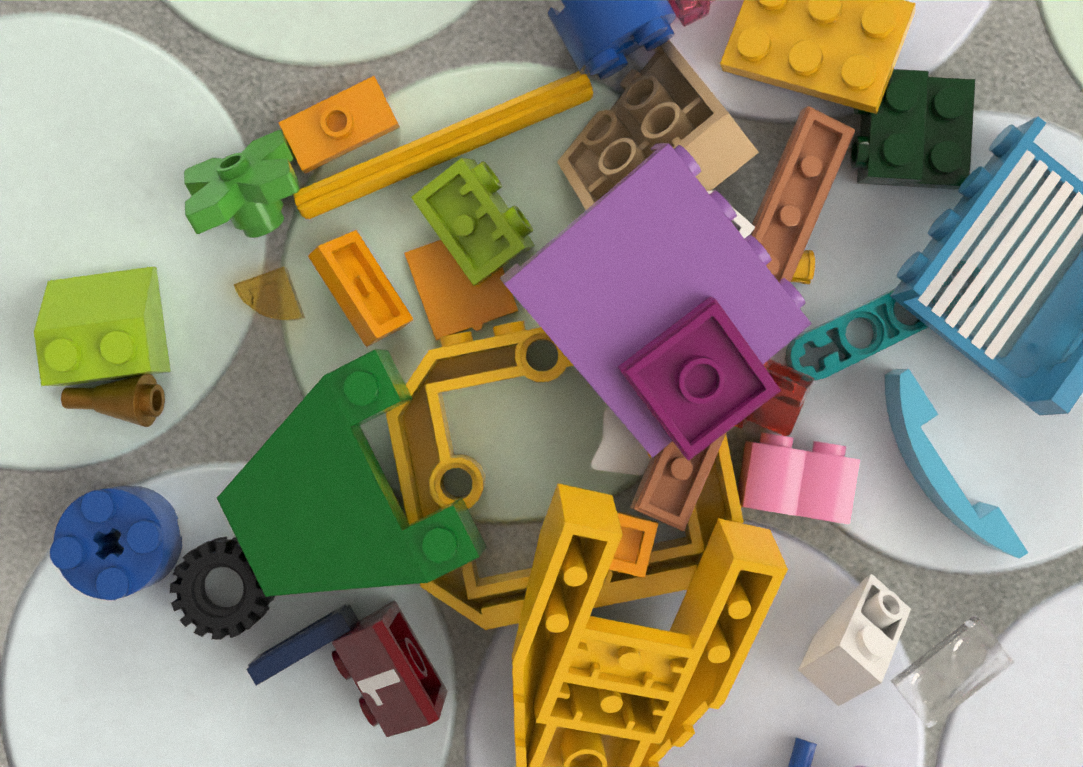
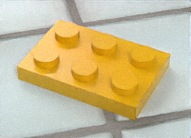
M744 0L720 65L722 70L728 73L877 114L913 20L916 3L905 0Z

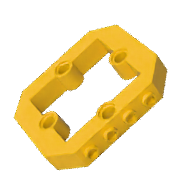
M524 321L502 324L493 327L494 337L473 341L471 331L440 337V348L428 350L406 383L412 400L386 413L404 508L409 524L463 498L469 509L480 499L485 487V473L482 466L470 456L454 454L442 392L525 376L535 382H549L558 378L565 371L566 367L574 366L541 327L526 330ZM545 340L555 346L558 359L552 369L537 371L528 364L526 353L534 342ZM727 435L723 439L685 528L686 537L653 543L645 578L609 569L593 608L687 590L718 518L744 523ZM461 468L468 472L472 479V490L464 496L450 494L444 486V475L447 470ZM473 560L428 583H420V587L484 630L519 623L532 568L479 578L476 560Z

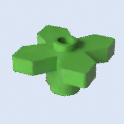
M277 130L253 140L240 153H234L225 158L213 157L184 171V184L192 196L185 201V216L196 234L203 233L231 220L234 227L243 230L247 237L256 238L274 231L282 224L284 215L281 211L283 208L281 199L293 195L300 190L297 176L290 164L294 160L293 153L282 130Z

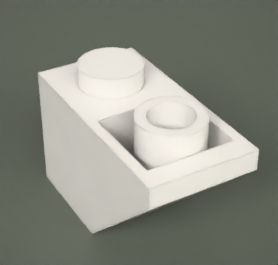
M870 574L863 579L815 633L798 671L838 706L881 684L911 608L875 576Z

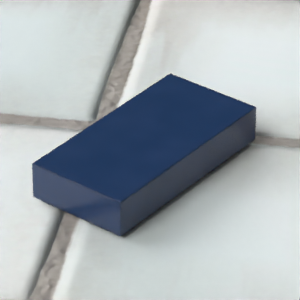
M344 604L259 654L248 664L249 667L246 670L257 686L349 632L359 619L350 604L348 606Z

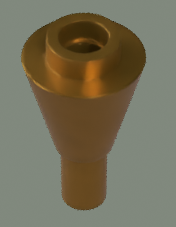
M142 374L99 385L95 388L66 387L61 394V403L66 409H94L96 412L149 427L153 424L156 417L162 413L165 396L162 387L157 384L153 375Z

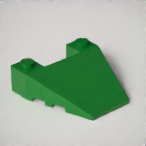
M374 349L325 374L217 497L265 597L428 583L479 558L487 548L463 498L411 524L408 523L360 427L412 400L388 350Z

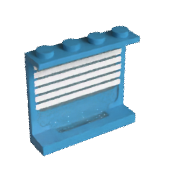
M1037 116L1018 127H1015L1013 124L1007 126L994 139L989 147V151L993 153L992 157L984 168L982 166L976 168L961 184L958 192L963 197L953 210L951 208L947 209L932 224L928 231V235L932 239L923 252L917 251L902 265L897 273V278L901 282L890 297L1041 416L1068 414L1083 393V182L1033 142L1046 124L1044 120Z

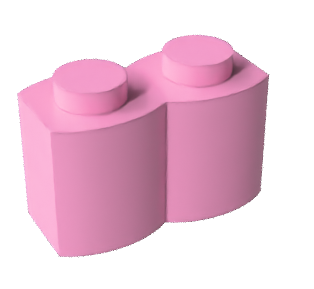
M761 433L760 443L745 442L738 485V495L742 507L850 524L860 459L845 457L846 446L814 441L811 452L793 449L794 438L768 433Z

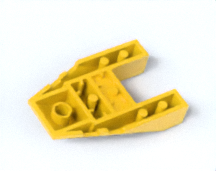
M558 483L540 530L512 652L516 767H659L658 762L673 746L683 747L695 734L693 725L709 708L719 709L725 703L788 571L771 530L718 518L669 631L590 616L623 535L614 499L610 494Z

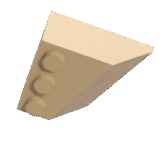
M670 40L653 49L655 54L640 73L637 70L631 69L620 83L625 91L610 110L597 112L557 161L586 210L653 153L651 148L656 143H669L673 149L678 145L684 147L699 165L701 172L696 178L706 191L713 190L759 153L728 111Z

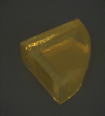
M284 266L233 284L242 301L263 316L282 321L305 318L289 271Z

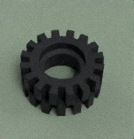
M227 536L219 537L197 546V548L189 551L182 557L184 561L174 569L173 575H176L177 579L170 583V593H176L177 599L171 602L173 610L175 612L181 609L185 616L180 619V622L185 627L191 623L197 627L194 633L201 637L211 633L212 639L221 640L226 635H230V638L240 635L245 630H249L270 609L268 607L269 603L275 598V596L265 597L236 537L233 539H227ZM227 567L234 570L240 576L244 588L242 598L236 605L221 607L214 604L208 598L205 591V580L212 569Z

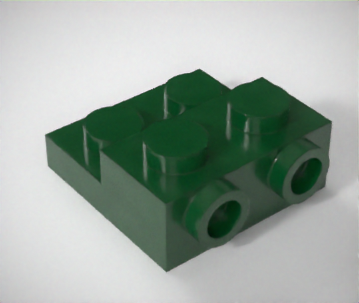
M894 69L877 114L854 108V113L861 115L860 136L856 135L854 137L850 154L851 167L858 168L857 184L959 190L961 184L970 175L976 79L928 77L929 71Z

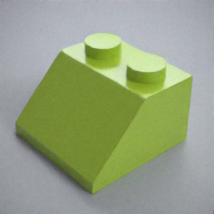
M157 267L79 276L47 282L34 328L41 386H71L130 378L142 374L152 375L171 372Z

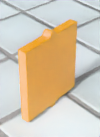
M441 239L404 253L436 341L440 340V337L457 334L470 328L480 331L484 323L518 311L512 293L500 279L505 274L503 267L479 285L473 286Z

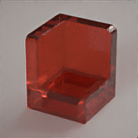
M769 359L763 366L781 391L735 425V427L742 429L751 421L783 436H789L794 429L815 378Z

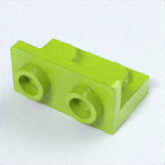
M460 158L411 198L470 282L475 286L482 283L519 254L529 251L535 244L528 236L533 232V228L526 216L515 205L509 208L497 192L502 188V184L493 170L484 161L477 164L473 159Z

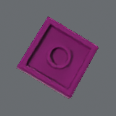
M711 296L617 367L688 461L781 391L718 301Z

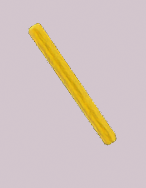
M579 71L306 186L293 194L294 202L302 217L305 219L314 218L587 102L593 97L591 82L586 74H581Z

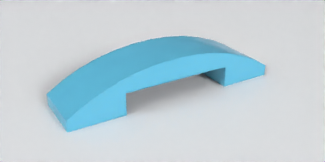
M893 369L885 374V399L893 435L908 469L926 496L954 525L982 544L1018 559L1028 554V551L998 506L978 502L973 506L970 504L923 432L921 426L939 414L909 369Z

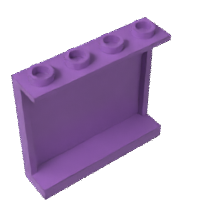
M656 143L651 148L653 153L522 266L516 263L500 277L504 285L652 458L670 444L672 440L617 367L710 296L718 301L762 364L766 363L812 324L800 309L806 302L799 291L785 278L778 282L766 265L772 259L766 249L752 235L749 234L744 238L731 221L737 217V214L732 206L718 191L714 190L709 194L698 181L696 176L701 172V169L695 159L681 145L673 149L669 143Z

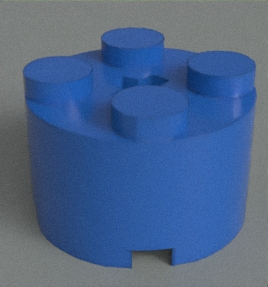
M561 0L565 6L561 12L553 7L548 11V17L579 72L590 75L598 74L600 80L606 79L626 67L628 61L625 56L642 46L645 47L646 51H651L675 35L670 24L675 20L676 14L668 0Z
M118 486L94 490L77 498L63 512L56 526L54 541L50 547V558L52 563L59 568L67 582L76 590L97 599L117 600L160 582L175 567L182 550V536L180 537L178 517L173 506L162 495L146 487ZM118 531L121 533L119 540L115 537V532ZM119 543L124 548V550H120L117 547V544Z

